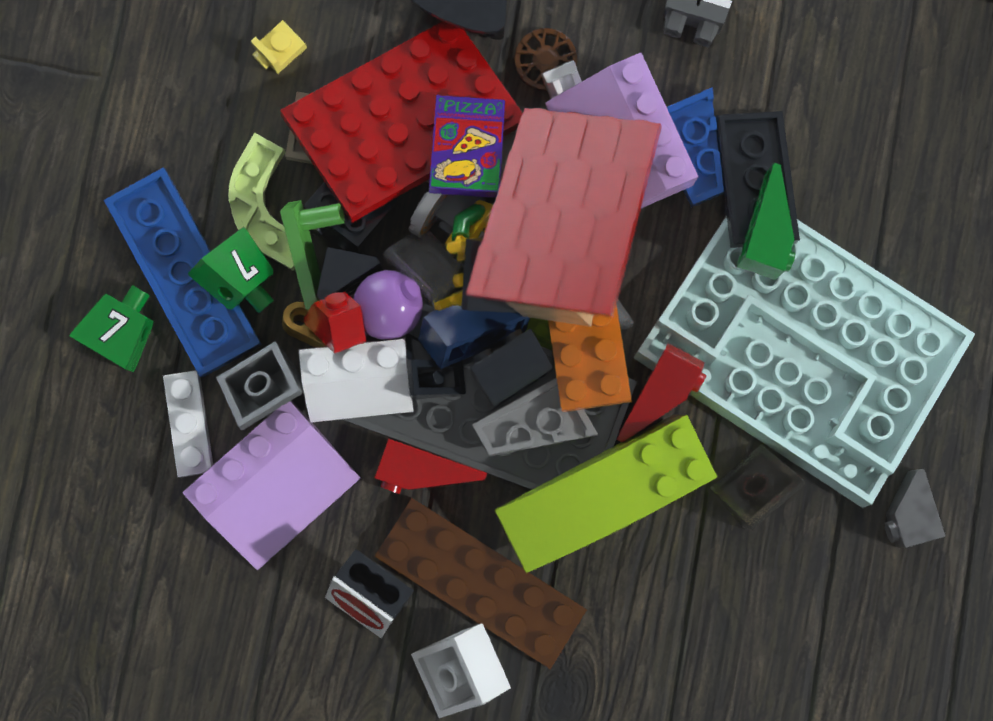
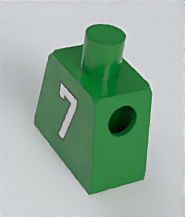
M245 227L201 258L188 273L194 281L228 309L235 308L246 299L258 313H261L274 301L262 287L274 274L273 268Z
M133 285L122 302L105 294L69 336L120 367L134 372L154 324L153 320L140 313L150 295Z

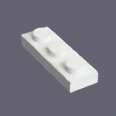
M196 370L165 375L163 380L177 476L187 477L204 474L213 466L201 378Z

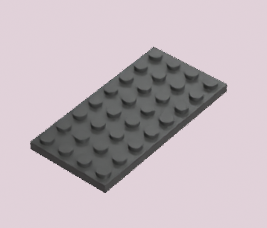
M423 303L421 318L409 334L418 338L424 316L434 311V307ZM369 335L364 343L389 340H380ZM503 344L491 348L492 351L495 352L496 350L501 348ZM542 347L553 367L552 372L496 408H493L471 374L470 367L474 365L473 358L478 355L476 354L463 360L466 394L413 400L414 412L342 420L533 490L613 447L629 402L584 409L598 436L489 456L472 424L557 378L553 350ZM628 378L632 397L637 381Z

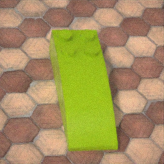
M673 414L630 437L623 443L621 442L494 511L524 571L528 573L632 524L717 478V475L688 416Z

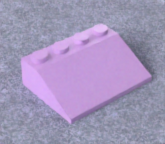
M642 53L608 66L545 102L548 111L576 112L582 115L611 116L627 120H646L661 124L662 128L641 208L693 186L697 180V172Z
M289 401L269 415L182 493L201 515L256 570H259L360 480L361 477L316 426L310 423V420L293 401Z

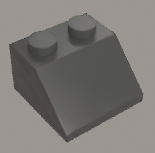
M276 341L216 377L241 430H244L303 393L302 379L294 363Z

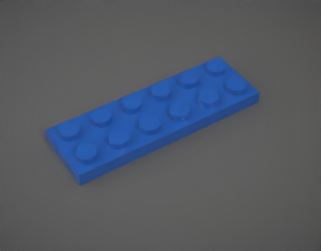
M164 168L104 200L200 377L207 376L262 345L240 304L233 309L226 308L188 275L189 271L199 260L211 251L168 172Z

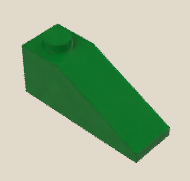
M773 163L764 175L737 267L776 280L785 271H790L796 253L791 251L794 243V234L781 165Z

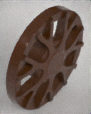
M551 28L534 30L524 36L517 46L515 52L516 71L521 80L529 87L540 91H548L541 74L558 67L559 61L564 63L570 62L567 59L569 57H572V61L577 65L576 49L572 41L558 30ZM546 35L556 37L553 47L545 45ZM534 37L540 44V47L536 50H533L527 44ZM566 44L570 53L559 56L556 49ZM520 54L533 55L532 63L520 64ZM532 68L540 72L535 82L526 76ZM540 79L543 80V84L538 83Z

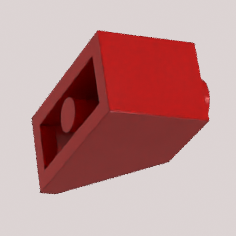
M345 291L342 293H332L325 299L314 302L304 317L305 325L334 354L366 342L361 306Z

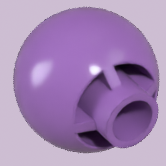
M386 270L371 274L360 283L353 298L361 306L365 337L370 335L380 340L402 338L416 327L422 315L423 301L418 284L413 279L396 271Z

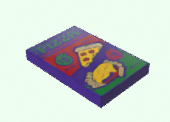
M436 95L429 193L497 198L501 180L505 100Z

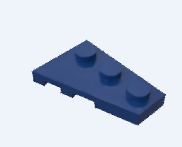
M713 87L667 107L698 175L694 185L683 190L691 208L722 195L724 192L720 151H718L716 134L717 123L713 107Z

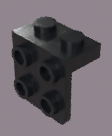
M324 182L306 202L304 210L337 204L338 201ZM398 198L391 200L351 223L344 212V224L309 231L315 236H324L332 242L331 245L334 249L363 254L366 239L394 208Z

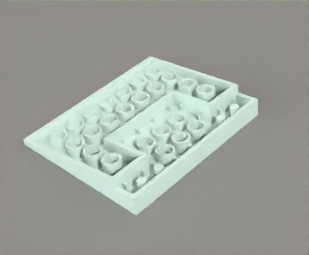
M726 216L633 358L654 370L665 347L669 343L705 362L702 373L707 376L698 393L691 391L689 395L860 507H867L873 503L888 476L895 472L975 333L799 220L797 222L800 241L792 246L791 251L796 254L789 272L785 271L774 280L739 268L737 263L742 247L730 248Z

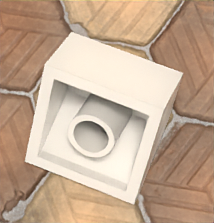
M482 623L455 633L411 654L439 718L483 705L511 688Z

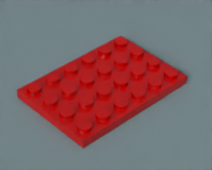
M443 21L280 110L282 118L338 203L342 205L343 211L351 223L430 179L436 95L505 100L503 137L518 128L523 113L465 30Z

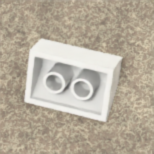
M405 339L361 343L335 354L328 347L299 350L302 386L310 423L414 412L413 400L409 394Z

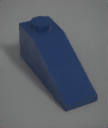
M453 305L440 311L434 310L424 316L418 340L440 369L481 353L488 348L503 344V339L518 329H521L523 333L526 332L530 317H523L518 312L466 311L461 309L462 306Z

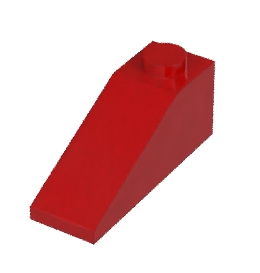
M668 343L620 430L617 440L623 443L685 401L691 391L698 393L707 376L702 373L705 362Z
M388 439L375 478L382 480L381 488L400 494L402 488L414 490L486 480L487 473Z

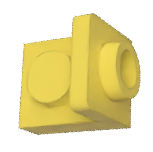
M283 20L260 41L256 37L250 41L255 49L252 55L265 70L270 66L277 74L307 48L306 44Z

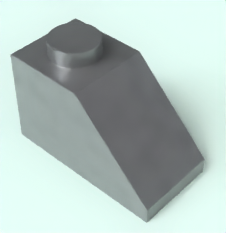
M916 469L908 471L886 512L888 520L885 523L886 534L890 542H895V546L900 548H907L945 537L925 470Z

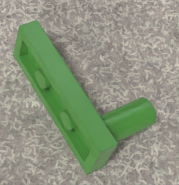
M302 200L288 202L280 210L306 310L310 309L314 302L320 301L317 297V291L321 278L309 230L344 224L345 216L340 203L304 210Z

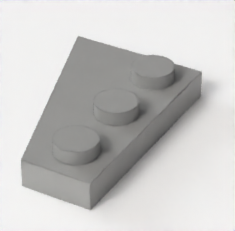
M557 378L472 424L489 456L598 436L584 409L569 412L561 411Z

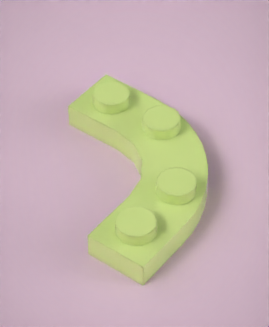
M254 133L231 175L228 193L231 212L238 230L245 227L264 255L294 271L295 267L284 225L270 216L265 205V191L268 182L284 156L285 150Z

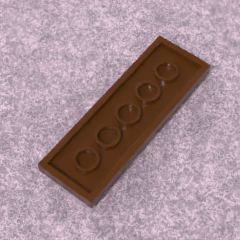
M411 498L374 556L477 623H482L485 628L549 669L552 668L587 611L585 607L530 572L526 573L516 563Z

